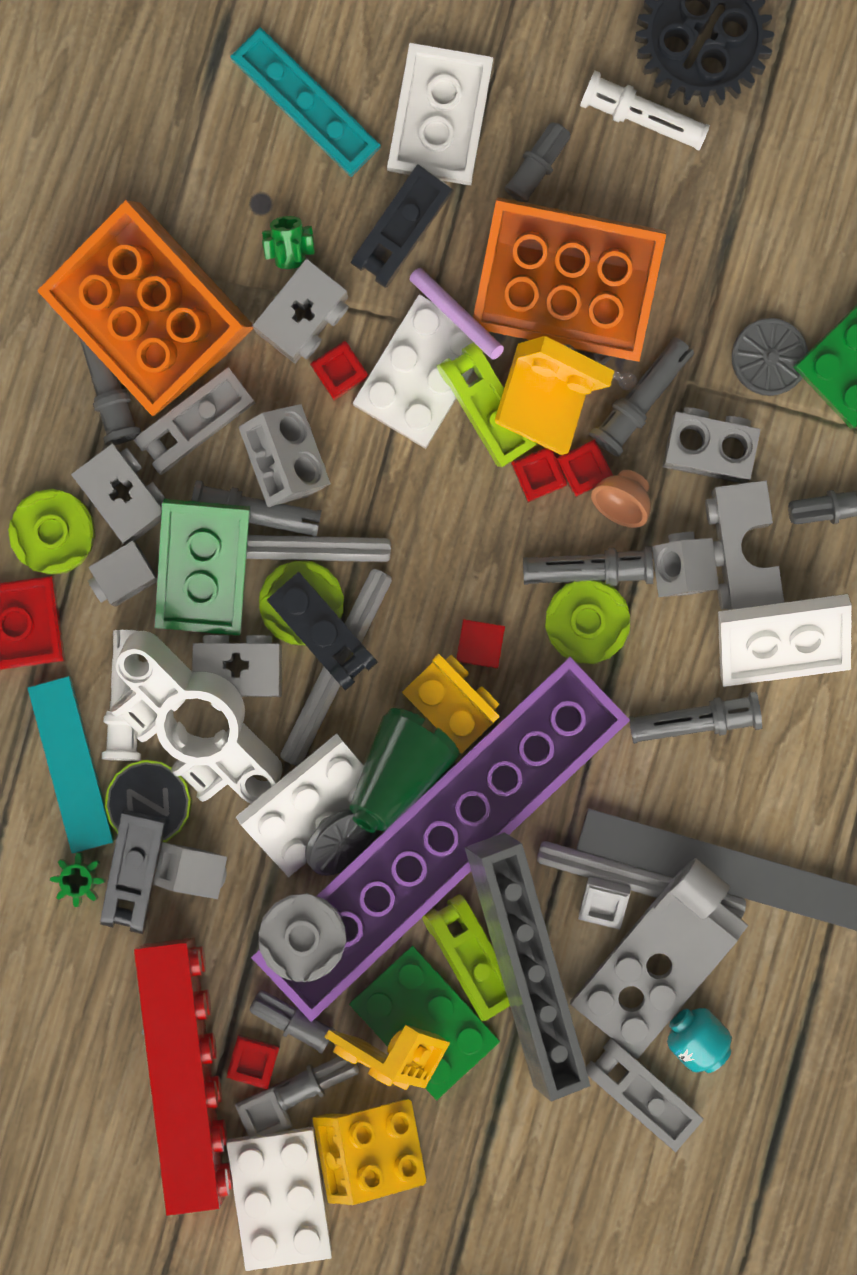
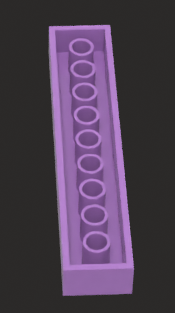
M569 657L317 895V897L324 898L337 909L345 924L346 945L343 955L330 973L315 981H291L280 977L270 969L260 950L251 958L312 1022L471 871L465 847L504 832L510 835L620 731L630 719Z

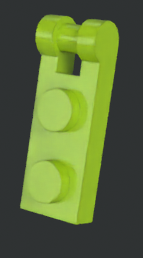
M474 342L464 347L462 354L454 360L447 358L437 365L441 377L451 388L497 467H504L537 445V443L495 423L504 387L482 350ZM472 368L478 379L468 385L462 374Z
M458 894L447 901L448 906L439 911L432 909L422 917V920L429 933L435 938L480 1020L487 1021L508 1008L510 1004L494 948L469 904L461 894ZM457 920L464 931L453 937L447 926Z

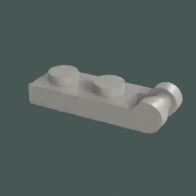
M228 367L140 433L134 439V442L141 451L147 450L154 460L152 463L153 467L159 475H162L195 448L254 405L255 401ZM170 431L178 443L167 450L160 439Z
M610 1038L603 1046L606 1051L595 1063L590 1061L586 1066L588 1076L676 1153L702 1123L703 1117L622 1046ZM619 1062L628 1071L617 1083L608 1074Z

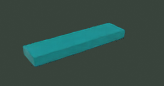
M261 27L230 56L231 61L350 177L381 148V145Z
M68 676L28 687L71 853L115 842L71 677Z

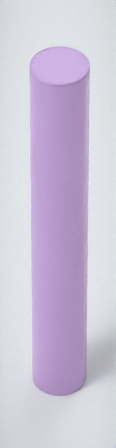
M422 268L412 272L410 281L491 359H496L502 354L504 347Z

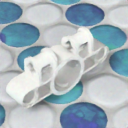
M136 631L126 639L117 658L116 669L121 679L130 689L116 701L110 712L115 717L121 716L137 732L136 738L140 742L148 740L157 733L158 739L165 750L178 759L173 765L171 772L177 777L181 775L197 791L196 797L200 801L208 800L228 784L240 797L252 804L280 780L283 771L282 763L243 723L245 717L244 702L239 691L231 682L214 673L192 672L151 632ZM132 654H141L148 662L138 661ZM199 698L210 701L215 709L224 713L228 719L230 729L227 732L224 729L220 730L211 738L194 736L186 731L181 722L177 723L173 711H176L186 699ZM253 775L264 776L268 781L257 780Z

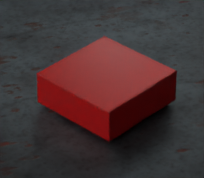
M346 340L310 363L311 368L333 401L369 377Z
M595 439L557 458L560 469L575 498L594 489L603 479L613 476Z
M548 448L511 462L527 503L567 487L554 452Z
M463 619L456 660L459 663L498 669L505 626Z
M239 1034L226 1078L268 1090L280 1046Z

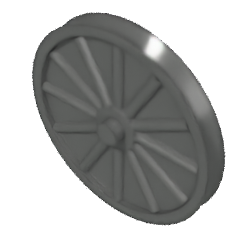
M776 318L761 319L745 327L736 338L732 349L733 369L739 381L752 392L765 396L779 395L791 390L802 380V376L793 366L808 353V347L802 334L790 323Z
M350 809L340 811L326 819L314 831L306 847V861L317 874L329 876L341 873L373 843L376 831L371 833L359 827L353 821L352 817L354 814Z

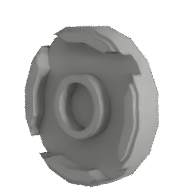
M308 893L289 895L276 902L263 917L259 930V949L267 966L280 977L291 981H315L330 973L341 960L346 945L345 924L337 909L324 898Z

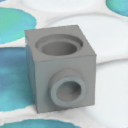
M682 532L668 535L669 543L652 546L658 597L692 595L719 589L713 538L695 539L694 532Z
M134 541L88 567L94 576L88 580V583L101 603L108 600L115 607L155 584L158 578L139 545Z
M162 842L153 885L174 892L218 899L220 888L226 880L225 866L227 857L207 850Z

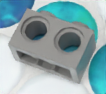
M302 404L263 412L238 427L267 507L306 498L331 485Z
M685 407L683 413L675 412L671 421L663 468L742 484L751 480L761 430L750 427L751 420L736 416H726L725 422L708 418V411ZM686 429L697 431L702 438L701 448L697 450L684 448L680 442V433ZM724 439H738L744 447L743 456L739 459L727 457L722 450Z

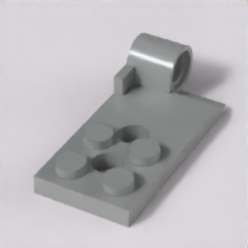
M697 858L691 860L683 870L677 873L570 1000V1005L638 1059L730 951L748 927V924L721 903L728 893L730 885ZM661 953L670 958L672 964L667 973L654 975L648 971L646 967L647 961L654 954ZM634 986L643 992L644 999L639 1006L627 1008L620 1003L619 994L626 987Z

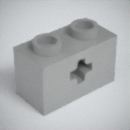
M306 259L252 326L255 333L294 364H296L301 356L307 360L320 345L322 339L318 335L328 323L335 326L348 310L349 306L345 304L348 299L347 290ZM311 306L313 319L308 321L303 318L297 323L298 318L295 310L299 307L305 311Z
M112 443L71 475L122 543L126 545L131 541L135 542L161 522L162 502L166 498L153 481L147 486L137 475L142 466L130 450L125 448L120 452ZM120 483L126 487L133 485L129 490L132 499L128 502L123 501L121 498L114 500L119 494L115 487Z
M204 635L203 643H193L192 672H210L227 679L236 687L241 697H282V645L272 644V636L265 635L246 636V644L229 643V636ZM240 654L241 660L249 663V670H241L239 678H235L234 672L226 669V663L234 662L235 655Z

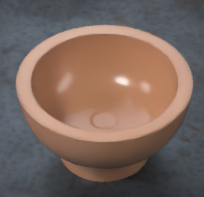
M622 470L618 476H610L603 479L592 490L591 499L598 511L619 525L631 528L641 527L647 522L650 515L651 502L647 493L650 486L647 480L637 472Z

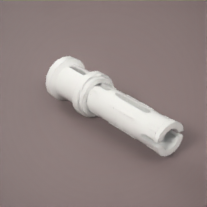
M594 70L581 101V107L587 108L592 106L613 115V120L618 123L628 119L659 134L692 146L698 151L700 150L710 125L703 124L672 109L635 95L637 90H634L633 86H619L601 78L600 72Z
M113 630L110 711L116 701L130 689L117 673L116 662L126 639L136 630ZM132 654L139 661V654ZM107 711L103 720L108 725L107 749L102 752V759L141 761V754L137 752V732L121 716L115 717L110 711Z

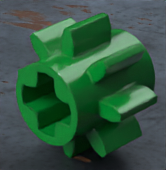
M282 216L276 218L270 223V230L262 231L265 259L274 258L275 265L281 269L298 268L307 259L306 255H313L315 253L312 226L302 227V220L298 217Z
M83 853L76 854L75 864L70 865L64 859H60L58 864L63 871L60 875L50 878V881L59 883L61 888L56 898L59 900L67 895L73 897L74 907H80L83 895H87L90 900L96 901L99 897L93 889L96 884L106 882L105 878L97 877L95 872L100 861H94L89 865L83 863ZM77 868L80 869L81 876L88 877V884L80 886L79 891H76V884L69 883L68 879L69 875L76 874Z

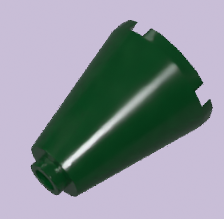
M391 708L381 719L350 804V810L354 814L352 817L353 821L368 832L374 833L376 829L386 831L455 765L460 755L456 744L441 729L437 728L433 734L422 727L426 719L418 714L401 708Z

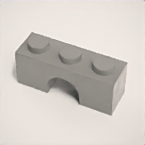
M767 480L715 487L711 491L712 498L706 499L705 505L708 524H716L718 541H713L716 567H722L724 581L723 584H719V589L717 590L721 610L784 603L779 566L767 568L753 566L745 559L741 548L742 539L747 531L765 528L773 523Z

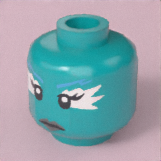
M698 1008L692 1011L684 1009L671 1020L669 1024L671 1031L667 1039L668 1047L688 1070L698 1073L703 1071L711 1073L719 1069L729 1059L732 1052L730 1048L732 1036L711 1010L706 1008Z

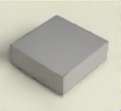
M589 876L578 920L620 930L631 886Z
M273 1086L235 1104L248 1136L273 1134L293 1126L287 1111H284L278 1103Z

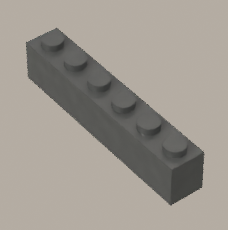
M504 832L465 847L533 1086L551 1102L591 1086L523 844Z

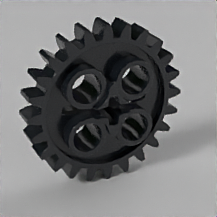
M645 0L643 8L649 14H639L637 24L645 28V30L636 32L635 41L646 45L638 49L636 56L637 59H650L644 66L643 73L646 75L657 72L658 76L654 83L655 88L665 83L670 85L667 96L669 99L675 96L678 91L684 93V105H688L692 96L695 95L699 96L701 107H705L709 96L713 95L720 106L724 103L726 91L735 99L740 97L741 88L739 83L750 89L753 87L755 79L750 72L758 75L763 74L766 66L759 59H769L772 50L762 44L772 42L774 38V32L763 30V28L771 23L772 15H759V12L766 3L765 0L753 2L752 0H697L702 2L707 9V13L701 16L692 15L685 6L688 2L696 0ZM723 5L725 10L714 25L710 39L708 38L704 42L691 68L685 69L683 64L693 51L698 35L704 32L717 6ZM727 22H736L742 26L744 34L739 37L729 36L725 33L722 25ZM669 37L681 38L686 45V49L681 52H672L666 48L664 41ZM706 58H715L721 63L723 70L719 73H709L703 69L701 61Z

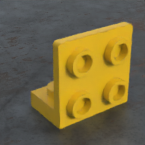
M547 336L518 343L496 413L495 423L560 455L567 454L571 447L586 394H590L594 390L610 387L615 371Z
M438 653L432 659V663L402 693L436 728L441 729L449 736L462 754L500 717L494 711L500 704L484 687L481 686L475 691L464 680L469 675V672L452 655L445 660Z
M405 1025L403 1030L398 1031L391 1039L387 1049L389 1055L355 1036L330 1029L325 1035L326 1039L336 1044L333 1050L335 1054L353 1064H356L358 1061L370 1068L368 1074L388 1086H391L393 1083L404 1090H407L409 1085L426 1088L450 1044L449 1041L435 1033Z
M403 1099L350 1114H324L312 1117L328 1203L356 1205L426 1184V1175L411 1100Z

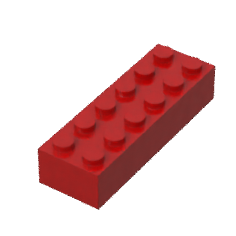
M195 937L146 943L134 949L166 1216L220 1209L225 1197L229 1196V1189L233 1188L230 1163H223L221 1154L224 1151V1146L227 1145V1131L225 1120H217L216 1113L218 1102H222V1090L219 1076H212L210 1063H213V1059L217 1058L214 1033L206 1032L205 1019L211 1015V1000L209 990H201L200 975H202V972H206L203 946L196 947Z

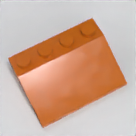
M498 197L495 203L473 318L488 332L528 340L547 336L572 349L640 362L666 239V231Z
M125 200L37 290L152 416L157 415L221 361L254 329L252 322L140 202Z

